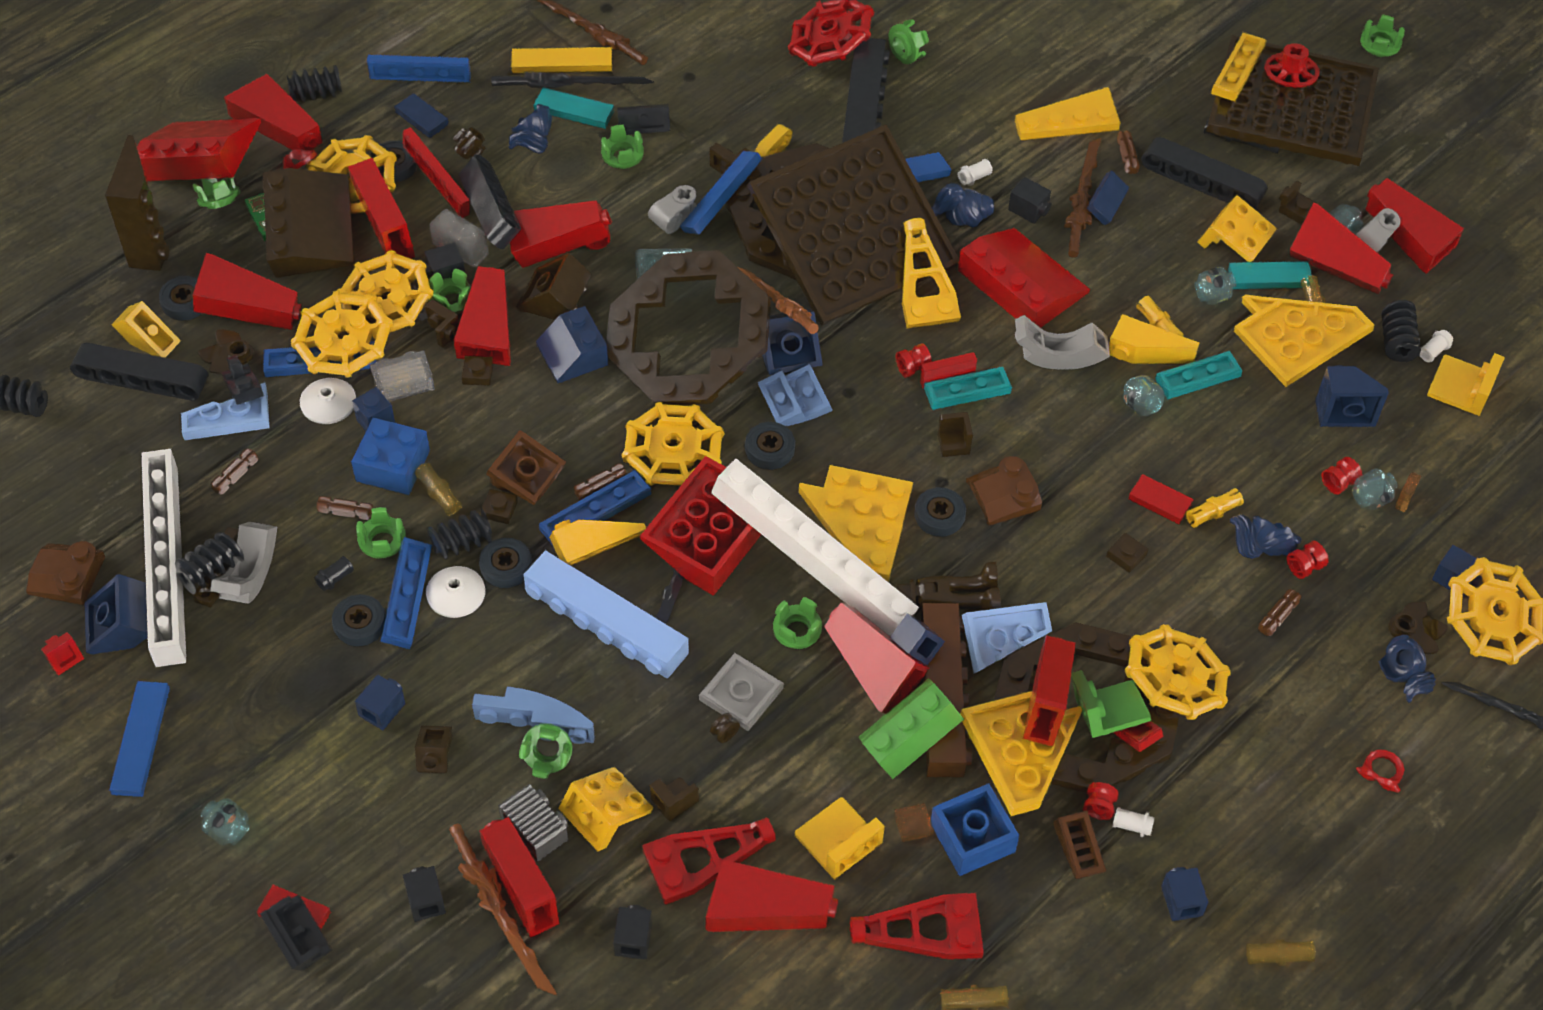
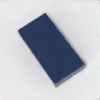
M414 93L395 106V112L428 138H431L448 126V119Z
M1111 170L1105 174L1087 209L1103 225L1110 223L1129 187Z

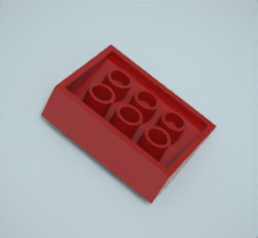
M260 118L173 122L140 140L137 145L147 181L233 178L261 124Z
M1015 228L980 236L960 250L958 271L1015 319L1025 315L1040 328L1090 292L1086 285Z
M705 456L643 531L640 539L687 581L714 596L762 534L711 493L717 477L727 467Z

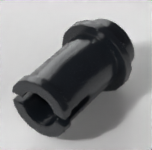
M342 556L325 570H318L314 579L323 591L327 589L332 590L334 584L349 573H352L354 568L350 561Z

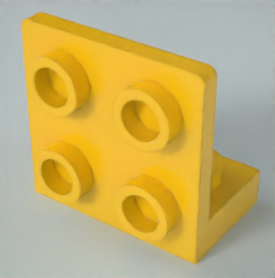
M1236 195L1198 240V243L1206 249L1212 241L1217 244L1222 240L1246 261L1251 263L1274 234L1276 227Z
M1494 353L1490 363L1484 361L1482 368L1449 355H1444L1427 396L1480 416L1505 357Z
M612 767L572 782L558 809L597 851H601L607 848L618 826L650 814L653 806L621 772Z
M841 797L795 831V837L831 877L836 879L882 844L885 826L877 818L867 824L849 803Z

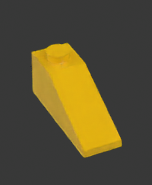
M1122 314L1111 335L1109 353L1119 360L1132 364H1188L1195 361L1199 342Z
M570 519L555 525V530L552 531L549 538L559 559L571 566L639 537L646 529L644 523L577 520L571 523Z

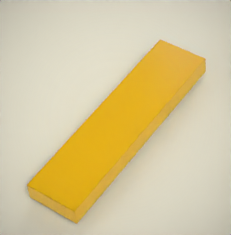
M1242 33L1213 85L1211 94L1236 101L1265 47L1266 40Z
M612 47L512 49V73H525L526 71L543 73L612 71Z

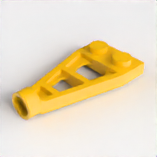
M914 218L907 220L903 224L906 240L902 307L907 329L960 321L961 315L956 292L927 234L924 219ZM926 252L931 268L915 270L913 254ZM922 277H932L939 288V295L918 297L915 293L916 280Z

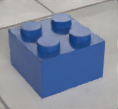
M372 418L351 461L356 482L409 495L430 452L427 432Z
M990 784L981 786L933 807L930 825L959 876L1016 852L1019 834Z

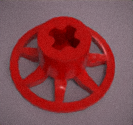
M1300 44L1286 45L1283 53L1270 56L1264 66L1265 73L1271 80L1280 85L1295 88L1306 87L1316 82L1320 71L1317 64L1308 58L1309 50ZM1275 60L1278 62V64L1270 65ZM1313 69L1314 76L1307 71ZM1282 70L1277 77L1271 73V71L1278 72ZM1288 75H1291L1292 82H1286L1283 80ZM1299 75L1308 81L1299 83Z

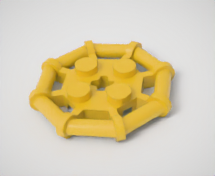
M365 135L363 138L336 141V139H333L327 148L306 165L307 170L347 174L349 172L348 166L370 159L371 157L366 153L371 151L377 155V157L373 158L377 167L379 168L384 165L383 179L390 192H393L396 188L394 183L396 155L394 152L387 151L369 135ZM356 149V150H353L354 153H348V154H347L346 151H341V150ZM349 178L351 202H355L359 197L354 189L351 178ZM361 202L351 203L352 214L365 212Z
M395 250L387 251L385 255L362 263H355L354 270L342 288L338 289L339 292L363 296L372 294L375 296L376 302L388 318L393 320L394 327L389 333L407 326L413 327L415 325L414 321L434 294V291L430 288L425 271L426 264L422 260L415 261L396 254ZM396 265L409 269V271L405 274L400 273L396 269ZM386 266V269L371 275L368 273L369 271ZM361 277H363V279L359 283L358 291H353ZM417 279L419 288L418 290H412L411 283ZM385 292H391L387 294L388 298L386 299L380 297ZM413 300H415L409 311L406 312V305L408 304V302H410L411 304ZM342 304L343 309L352 310L351 305ZM371 312L365 317L369 319L370 317H372L375 319ZM377 334L372 335L374 339H376Z
M337 290L333 291V295L310 308H304L300 312L302 317L295 337L291 339V347L297 350L308 366L309 372L312 374L320 372L345 375L346 378L352 377L354 372L376 359L381 360L384 357L383 351L389 332L393 329L394 324L393 320L387 317L376 302L375 296L372 294L366 296L340 293ZM342 304L361 307L358 310L343 309ZM325 312L322 318L318 317V315ZM371 312L377 322L369 324L365 317ZM312 323L316 326L314 335L307 337ZM346 331L349 333V335H344L342 339L338 337V334ZM377 334L374 345H370L372 335ZM317 347L321 353L318 357H314L309 348ZM360 352L361 356L353 360V355ZM328 360L342 362V364L329 363Z
M658 402L655 403V407L634 421H628L625 426L627 434L625 449L621 455L625 463H629L650 486L654 484L682 485L694 470L692 469L688 472L687 469L692 467L697 459L702 461L705 456L720 464L722 463L720 452L722 438L725 434L724 430L709 419L700 410V406L696 404L681 406L666 405ZM659 418L658 424L654 427H652V425H650L649 427L646 426L655 419ZM692 421H696V422H697L698 424H700L704 429H703V430H700V429L697 427V430H696V429L692 426ZM637 436H644V445L636 447ZM674 439L677 440L679 445L669 446L667 444ZM710 440L709 452L701 449L702 441ZM647 456L653 465L650 469L639 457ZM661 469H676L680 470L681 474L659 472L661 471Z
M1482 557L1477 558L1475 563L1460 575L1450 579L1448 583L1451 588L1449 617L1446 619L1448 624L1453 625L1470 648L1471 655L1474 657L1483 656L1504 661L1508 665H1514L1536 645L1543 644V598L1540 597L1525 577L1520 566H1508L1488 561L1487 558ZM1493 574L1507 577L1508 581L1494 579ZM1481 575L1483 583L1475 588L1469 584L1470 581ZM1520 589L1525 597L1520 598L1516 592ZM1463 593L1469 597L1468 612L1462 613ZM1496 604L1503 611V614L1499 616L1496 615L1493 609ZM1529 609H1531V625L1528 624ZM1464 620H1470V626H1471V628H1472L1475 632L1480 633V636H1479L1478 639H1477L1476 636L1473 634V632L1471 631V629L1468 627V625L1465 623ZM1521 632L1526 635V639L1518 645L1515 644L1514 637L1516 634ZM1489 639L1501 641L1504 649L1488 646L1487 643Z
M1163 624L1156 630L1143 635H1134L1129 640L1131 649L1128 666L1125 668L1126 675L1134 680L1150 701L1149 705L1153 708L1158 706L1184 715L1188 720H1195L1198 715L1215 708L1221 709L1228 702L1226 689L1227 680L1231 674L1229 666L1223 665L1206 644L1207 639L1204 637L1198 638L1174 630L1170 625ZM1160 641L1162 647L1154 650L1148 645ZM1197 653H1199L1202 656V658L1206 661L1210 668H1206V666L1196 655ZM1142 657L1147 660L1148 667L1142 666ZM1173 670H1176V671L1180 672L1181 675H1180V674H1174L1172 671H1173ZM1208 680H1215L1214 691L1207 687ZM1173 695L1178 698L1175 700L1173 698H1170L1169 696ZM1198 697L1203 699L1198 703L1192 701Z

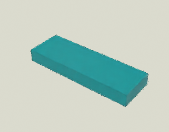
M542 88L534 103V110L537 109V104L549 106L550 115L604 129H606L614 113V105L547 88Z
M1309 261L1230 263L1228 267L1232 289L1311 288L1313 284Z
M1227 351L1156 374L1155 380L1168 400L1241 377L1243 370L1232 353Z
M1002 366L924 383V390L932 410L1010 394L1012 386Z

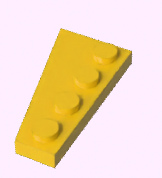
M1109 87L1017 114L1015 124L1020 140L1116 131L1119 130L1120 120Z

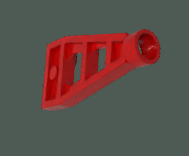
M766 817L751 824L671 834L642 845V851L663 902L666 905L693 895L716 880L722 859L741 863L762 849L764 845L775 842L776 837L771 822ZM754 833H757V834H758V836H759L758 839H755V838H754V836H753ZM728 838L737 839L740 849L726 858H719L714 843ZM689 848H705L711 858L710 863L697 873L687 872L680 856L681 852Z
M976 893L944 894L870 916L850 917L851 943H864L949 960L982 958L984 954ZM935 914L944 916L947 938L939 941L923 937L919 930V921L922 918ZM903 919L910 921L912 937L896 938L888 935L887 924L889 922ZM865 927L870 929V933H866Z

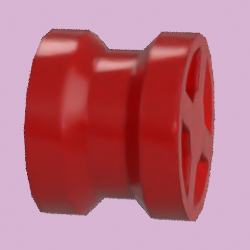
M1103 782L1091 783L1087 790L1089 799L1085 800L1083 811H1087L1090 817L1099 820L1113 818L1115 811L1113 803L1118 799V790Z

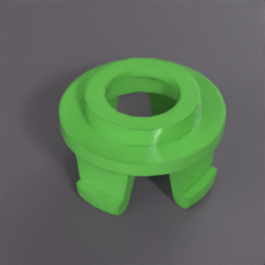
M1382 15L1378 24L1371 26L1372 21L1368 20L1360 38L1361 45L1367 52L1381 57L1392 56L1401 48L1405 32L1404 28H1400L1398 33L1393 30L1394 17Z
M906 20L903 24L892 26L888 35L892 53L904 64H911L917 58L925 56L926 52H919V48L929 42L925 30L913 33L909 29V27L915 24L914 20Z
M624 125L612 126L610 138L606 140L604 137L601 140L603 160L608 165L621 169L630 168L638 164L644 155L643 140L640 132L636 131L633 137L626 135ZM625 149L623 151H619L618 158L613 156L616 151Z
M216 178L201 179L203 189L201 186L193 184V189L199 197L197 199L199 206L207 207L208 209H216L231 204L241 191L235 185L233 178H226L227 183L224 179L218 181Z
M454 269L452 278L442 279L441 274L436 272L429 280L431 289L434 291L432 299L456 314L462 313L471 289L470 284L467 282V274L459 269ZM450 293L458 294V303L449 304L444 296Z
M384 507L373 508L370 520L364 524L361 521L357 522L358 545L363 553L373 558L393 556L400 551L401 542L406 537L401 518L395 519L390 517L387 509ZM379 533H388L393 537V541L390 544L387 540L372 541V539Z
M803 597L800 605L789 606L786 601H782L775 610L776 616L773 621V632L781 644L793 649H803L813 645L819 639L822 632V621L816 613V603ZM792 622H802L807 626L808 633L804 636L796 637L795 632L787 627Z
M539 724L532 727L525 734L520 746L519 758L524 759L533 769L532 776L547 779L551 773L558 772L566 767L572 756V742L569 735L562 728L553 724ZM540 738L556 740L559 744V751L553 756L542 755L538 751L537 742Z

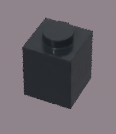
M1024 177L1011 191L1008 210L1035 224L1041 216L1045 217L1052 204L1049 202L1051 190Z
M455 242L424 252L426 259L425 271L428 279L436 272L441 274L442 279L452 278L454 269L465 272L464 261Z
M424 866L417 867L409 873L402 874L414 922L446 914L434 866L428 868Z
M639 905L619 907L613 941L615 956L647 960L652 929L651 910H646Z

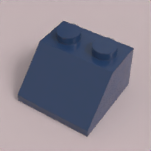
M585 306L559 315L536 341V345L557 384L608 366L607 344Z
M807 309L812 314L811 320L816 323L814 311ZM785 313L771 315L768 351L763 355L768 374L774 375L780 371H783V373L796 371L808 364L811 367L822 366L818 332L810 334L799 322L794 321L792 318L790 319Z
M1327 366L1315 399L1320 427H1375L1389 394L1388 388L1355 366Z
M117 574L85 602L86 653L97 654L131 649L148 638L145 582Z

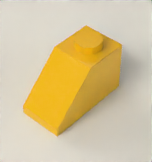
M143 301L129 306L112 323V326L132 346L153 356L166 358L181 341Z

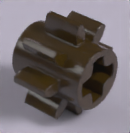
M470 127L468 130L463 128L453 138L457 142L454 146L455 151L464 159L468 160L475 154L481 155L486 149L482 145L485 141L484 136L475 128Z

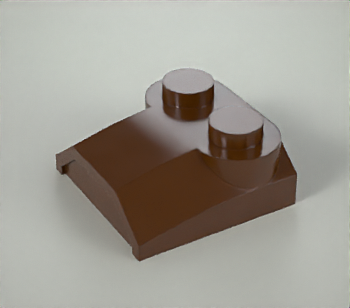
M519 430L488 469L486 475L490 477L491 483L497 489L509 490L535 505L555 481L567 462Z
M1005 457L1000 461L999 466L966 479L987 519L988 526L1041 510L1042 501L1039 488L1026 463L1019 457Z
M86 541L76 542L72 545L48 543L39 550L31 567L26 589L27 594L84 605L105 559L104 552L95 549L93 544Z

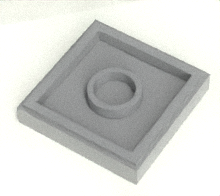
M734 653L699 694V700L722 715L730 713L733 716L732 721L737 720L740 723V727L749 731L783 690L784 683Z

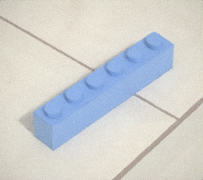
M546 550L523 574L525 590L530 597L535 600L540 599L544 601L557 614L568 616L579 628L588 629L595 633L603 643H611L619 648L627 658H635L643 663L653 674H660L668 679L689 654V644L686 636Z

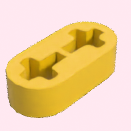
M778 124L758 144L755 152H758L761 157L782 152L791 141L792 130Z

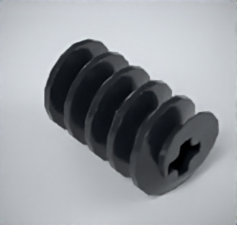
M337 65L333 66L332 73L325 66L323 67L322 74H319L318 70L313 68L311 76H309L306 69H303L301 77H299L296 70H293L291 78L287 75L289 94L295 102L297 95L300 96L302 102H305L308 94L312 100L317 99L318 93H320L323 99L327 98L328 91L333 98H337L338 90L342 94Z
M1408 300L1391 302L1381 312L1386 355L1390 359L1399 362L1411 361L1417 358L1421 352L1420 340L1418 338L1419 331L1417 329L1418 323L1416 321V307L1413 302Z
M8 375L0 377L1 410H10L13 413H22L23 415L31 414L34 417H40L44 413L48 404V394L46 390H42V385L39 381H34L31 385L29 379H23L21 382L18 377H13L11 380Z
M481 508V516L475 510L471 511L470 520L464 514L460 515L459 524L453 518L449 519L448 528L442 522L438 523L437 533L432 527H427L428 537L435 554L440 553L445 560L448 559V550L450 549L458 556L459 546L461 545L469 552L470 542L472 541L478 548L481 547L482 537L488 543L492 541V530L483 508Z
M218 532L215 534L214 539H207L204 546H196L195 552H187L185 559L178 558L175 561V568L184 587L190 593L195 594V583L202 588L206 587L205 576L212 581V579L216 578L214 570L222 575L225 574L226 570L223 564L226 563L230 568H234L235 562L233 557L243 562L244 554L231 537L223 532Z

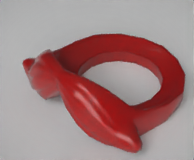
M294 149L284 157L283 169H299L318 154L316 150ZM293 159L302 160L295 165L292 162Z
M1387 750L1372 751L1366 757L1362 767H1356L1357 772L1363 778L1369 781L1377 780L1385 790L1400 792L1398 784L1403 777L1405 769L1403 762L1393 752ZM1378 758H1386L1395 765L1396 774L1391 778L1381 777L1372 770V762Z

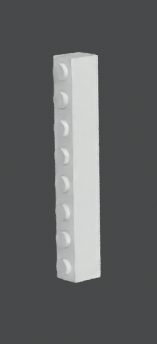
M171 449L142 453L148 649L156 667L186 663L183 584L175 568V561L178 558H182L178 468Z
M735 459L717 477L711 492L715 497L847 605L857 609L886 634L891 636L907 613L911 616L915 615L919 608L739 460Z

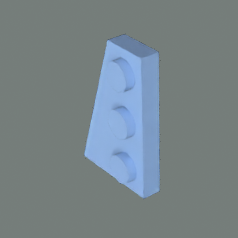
M266 383L260 384L264 396L237 405L234 399L220 404L213 401L181 413L184 441L270 428Z
M1046 602L968 612L962 615L973 673L986 668L1052 632Z

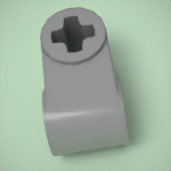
M688 185L676 187L674 191L651 206L648 212L649 219L666 233L671 234L675 232L697 206L694 203L696 191Z
M1383 209L1374 219L1363 226L1356 236L1374 251L1378 252L1399 227L1400 217L1392 209Z

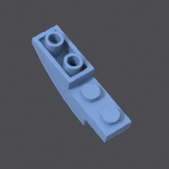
M514 687L506 688L505 697L474 694L472 707L475 720L489 724L495 722L510 723L517 727L526 725L534 727L545 723L553 724L562 728L569 735L572 743H594L593 722L579 711L555 698ZM540 738L545 741H552L549 739Z

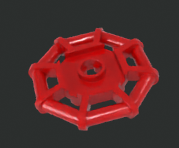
M857 0L816 2L815 7L800 20L793 22L791 43L788 45L789 53L800 57L807 62L808 66L812 67L817 66L819 63L833 60H845L846 56L859 44L869 40L871 36V18L874 16L873 8ZM861 19L860 26H855V23ZM809 45L812 47L810 51L804 49ZM836 48V50H831V51H827V52H822V51H825V50H830V49Z

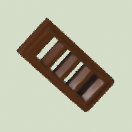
M1083 811L1057 818L1053 822L1055 831L1075 880L1106 872L1088 812ZM1079 826L1081 830L1069 833L1068 828ZM1084 838L1085 842L1073 845L1072 839ZM1088 848L1089 854L1077 857L1075 851ZM1093 859L1094 866L1081 869L1079 863Z

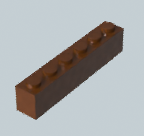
M923 603L921 622L945 641L928 664L929 670L924 675L923 682L928 678L933 681L957 711L961 713V709L969 707V694L963 693V685H967L968 674L967 667H962L961 659L966 658V641H960V633H964L965 629L962 615H959V604ZM960 722L926 751L927 777H964L966 766H971L972 750L971 747H966L965 738H970L963 722Z

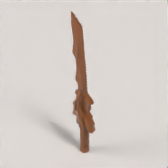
M738 267L772 298V301L776 303L775 307L781 313L783 312L790 319L792 318L794 321L799 322L810 334L817 333L819 327L811 320L812 314L807 309H804L797 302L782 296L775 288L766 284L751 271Z
M461 824L451 826L449 831L452 837H454L458 850L466 863L459 864L458 870L463 873V877L466 880L470 881V884L478 886L479 893L477 896L481 899L479 906L493 913L536 987L557 995L550 981L541 970L534 950L528 948L519 935L516 920L510 918L504 909L507 903L502 899L501 883H498L495 867L489 870L483 860L480 862L476 859V855L472 851V847L465 836Z

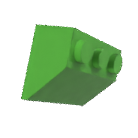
M928 678L861 734L859 739L882 768L894 779L962 722L964 718L935 683Z

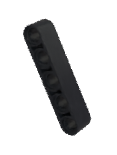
M1162 137L1153 139L1141 158L1143 165L1150 171L1228 204L1238 195L1256 210L1268 190L1267 184L1262 179Z
M475 154L460 171L459 177L487 239L497 248L505 249L521 230V226L492 165L481 155Z
M82 343L70 365V371L75 376L84 380L191 401L199 398L209 377V373L204 367L194 363L92 343Z

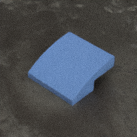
M810 364L786 376L783 371H780L757 382L776 422L784 426L805 422L833 411Z

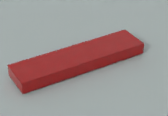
M411 127L403 130L404 149L458 216L464 218L470 215V199Z

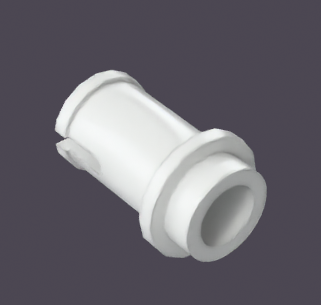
M983 159L969 167L965 165L958 172V178L963 185L971 186L976 180L992 173V166L987 159Z
M1446 330L1434 332L1432 339L1421 347L1420 357L1426 362H1432L1443 350H1448L1453 342L1452 335Z
M1117 807L1113 827L1138 832L1140 837H1144V834L1150 836L1155 817L1149 816L1148 812L1143 815Z

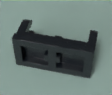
M297 895L292 899L288 896L260 913L292 969L304 971L332 951L331 946L301 896Z

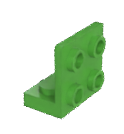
M1082 670L1071 673L1075 699L1078 706H1081L1083 709L1081 713L1092 738L1151 721L1150 713L1133 680L1096 690L1093 681H1087Z

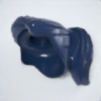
M537 104V109L533 113L519 119L518 125L511 128L514 133L509 137V149L523 146L538 154L543 153L547 149L548 139L546 137L549 134L552 123L549 106Z
M951 183L941 189L931 208L936 216L945 212L946 218L953 225L975 227L983 218L993 214L994 201L991 197L975 190L963 189L959 184Z
M1243 514L1233 516L1230 519V523L1235 525L1238 552L1246 558H1257L1263 552L1268 556L1288 555V553L1296 550L1298 544L1301 543V538L1297 534L1292 533L1288 526L1283 527L1281 523L1272 524L1270 521L1259 516H1253L1251 522Z
M1408 635L1394 637L1389 642L1385 650L1386 655L1379 660V664L1388 680L1406 682L1403 693L1406 694V700L1410 703L1417 694L1431 693L1436 685V678L1432 672L1425 670L1426 657L1424 651L1414 639L1409 638Z

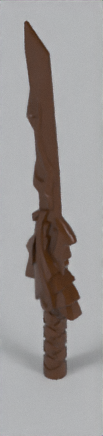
M536 0L548 6L554 13L562 14L571 19L576 25L584 27L585 32H589L592 38L602 46L607 45L612 47L613 50H620L641 65L647 63L648 57L630 46L629 38L606 29L603 24L591 23L553 0Z
M1101 138L1089 142L1078 192L1069 197L1074 211L1066 218L1064 228H1071L1068 255L1072 258L1079 255L1081 230L1086 228V224H1092L1091 212L1087 209L1091 197L1088 194V190L1092 188L1091 174L1092 170L1097 167V151Z

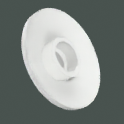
M324 378L311 383L305 388L300 397V407L305 417L319 424H333L345 419L354 410L352 400L356 399V394L352 386L346 381L337 378Z
M462 566L448 567L437 572L430 579L426 588V597L429 606L439 615L459 618L467 616L479 608L485 597V585L481 576L470 568Z

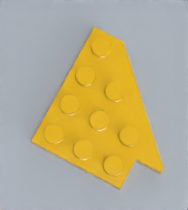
M1244 295L1242 297V304L1253 315L1237 324L1234 332L1280 382L1287 387L1372 332L1374 324L1357 306Z
M830 465L824 487L800 483L799 494L828 533L882 578L889 581L913 489V482Z
M1032 691L961 709L960 714L964 718L962 722L1010 816L1040 808L1083 710L1081 706L1065 711L1053 747L1023 739Z

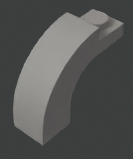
M1025 315L1015 319L1016 341L1023 347L1024 359L1034 365L1048 369H1079L1094 365L1110 357L1108 337L1093 323L1073 332L1056 334L1042 330Z
M254 522L239 525L237 545L244 554V561L241 562L234 557L235 567L229 568L224 575L212 579L211 591L220 593V599L247 604L252 602L261 590L270 568L277 526Z

